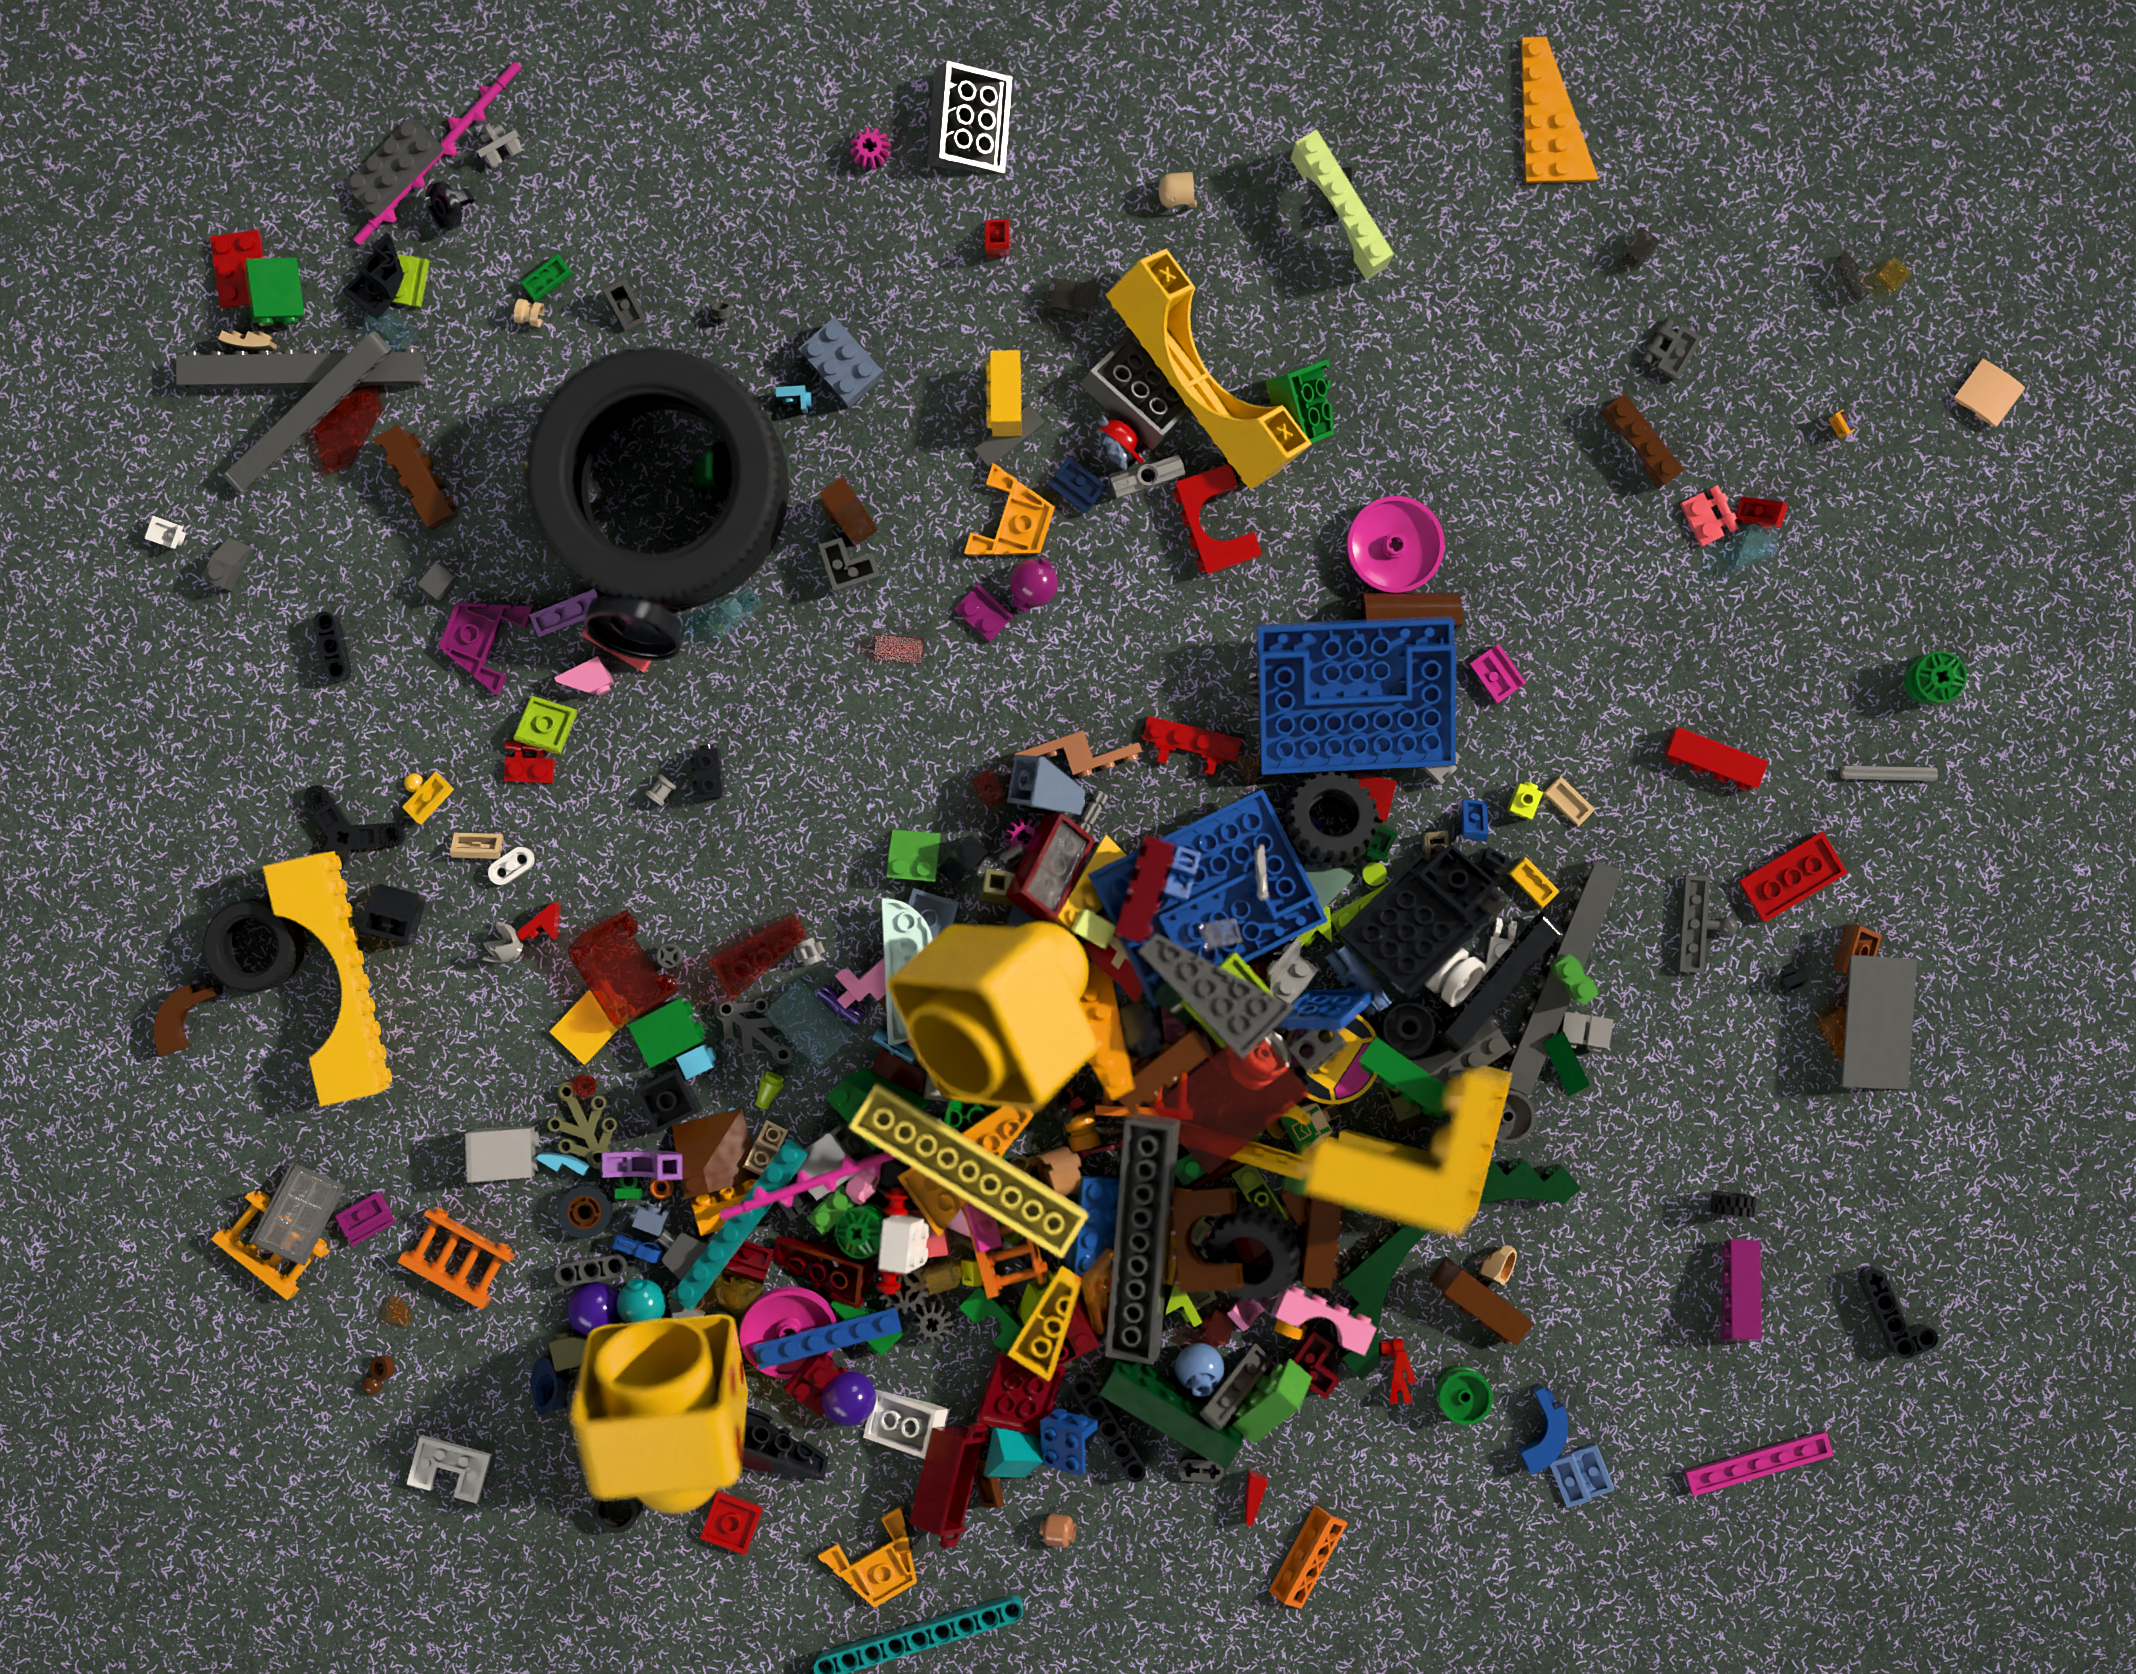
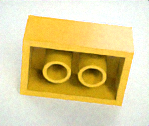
M1020 350L990 351L991 359H986L987 382H991L986 383L987 405H991L986 406L987 429L992 428L993 436H1022Z

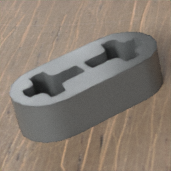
M1184 1457L1177 1466L1179 1476L1186 1481L1214 1483L1218 1482L1224 1474L1223 1467L1208 1458ZM1187 1463H1191V1466L1199 1468V1471H1191L1190 1475H1186L1185 1470L1181 1469L1186 1467ZM1214 1464L1219 1472H1216L1213 1477L1210 1476L1209 1472L1202 1471V1469H1210L1211 1465Z

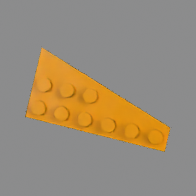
M1091 961L1088 963L1087 985L1079 1000L1097 1042L1094 1054L1087 1061L1110 1098L1114 1100L1134 1089L1123 1031L1120 1025V1014L1113 979Z
M1001 1106L961 1134L1001 1158L1013 1140L1016 1139L1033 1117V1112L1026 1109ZM912 1166L897 1177L938 1237L941 1236L945 1228L967 1201Z

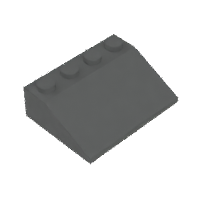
M949 61L935 68L927 164L947 169L1005 172L1012 77Z
M1133 332L1129 333L1090 370L1081 385L1119 421L1130 424L1137 437L1151 450L1155 449L1190 411V408L1184 403L1176 389L1171 386L1167 377L1156 366L1150 354L1142 347Z

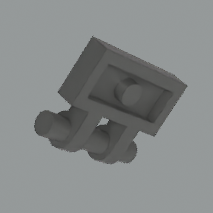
M1665 318L1663 324L1657 327L1656 335L1651 344H1647L1644 349L1645 354L1641 360L1646 364H1650L1654 357L1659 359L1660 361L1655 369L1677 380L1703 337L1683 325L1679 327L1676 333L1671 330L1674 321ZM1664 339L1671 341L1666 351L1660 349Z

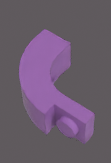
M662 1150L601 1152V1177L640 1176L652 1177L657 1180L682 1179V1154Z

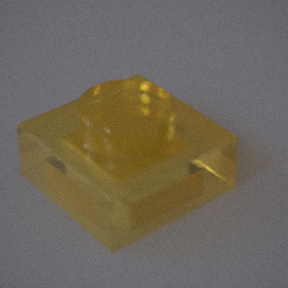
M1894 257L1875 277L1893 293L1912 273Z

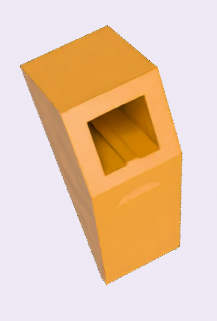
M750 1179L743 1184L691 1199L690 1202L700 1236L720 1230L728 1220L722 1219L720 1211L740 1204L757 1180Z

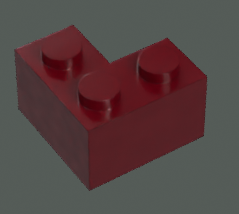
M1310 1327L1306 1332L1304 1340L1300 1341L1289 1359L1294 1361L1312 1377L1308 1387L1324 1399H1327L1340 1381L1337 1373L1322 1364L1334 1345L1329 1338L1313 1327Z

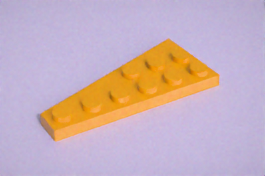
M1523 37L1521 39L1525 183L1598 181L1596 170L1547 37Z

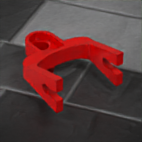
M1395 1338L1392 1341H1380V1356H1392L1393 1378L1389 1404H1398L1397 1392L1402 1393L1404 1404H1412L1403 1372L1406 1373L1408 1384H1416V1379L1406 1350H1404L1403 1339Z

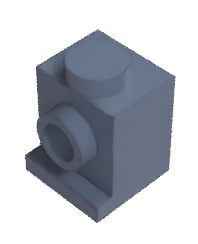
M647 1203L646 1206L636 1205L631 1215V1219H634L632 1227L660 1236L664 1232L671 1210L666 1209L664 1212H660V1207Z

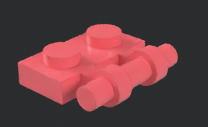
M1718 485L1709 489L1713 499L1707 501L1703 492L1680 503L1701 547L1725 536L1721 529V526L1725 524L1730 533L1739 529L1735 521L1737 517L1734 512H1731L1726 502L1727 497L1725 493L1722 494ZM1715 505H1717L1723 517L1719 520L1716 519L1711 509Z

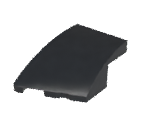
M388 232L371 246L374 253L357 267L359 275L342 289L345 296L376 320L394 300L404 276L396 249Z

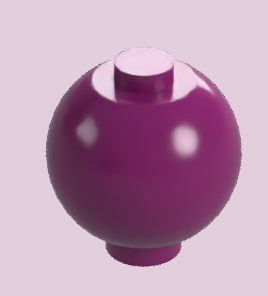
M1042 557L1039 560L1027 559L1014 568L1010 577V589L1015 596L1012 603L1016 607L1029 612L1032 606L1040 607L1052 600L1058 588V578L1055 570L1051 568L1053 565L1051 562Z

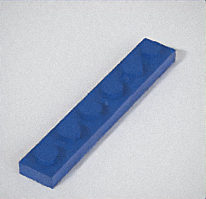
M895 1306L756 1343L753 1345L760 1370L902 1332V1327Z

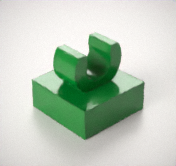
M633 1176L632 1185L626 1184V1177H620L619 1183L622 1188L615 1189V1199H640L643 1197V1188H636L639 1185V1176Z

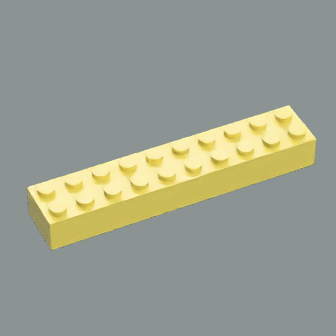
M878 1082L849 1127L1061 1258L1088 1217L1085 1209Z

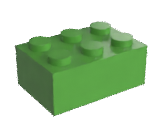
M1291 1359L1287 1360L1283 1365L1277 1364L1268 1377L1264 1375L1260 1378L1256 1386L1249 1391L1243 1402L1235 1410L1234 1414L1236 1417L1232 1426L1255 1444L1299 1410L1312 1377Z

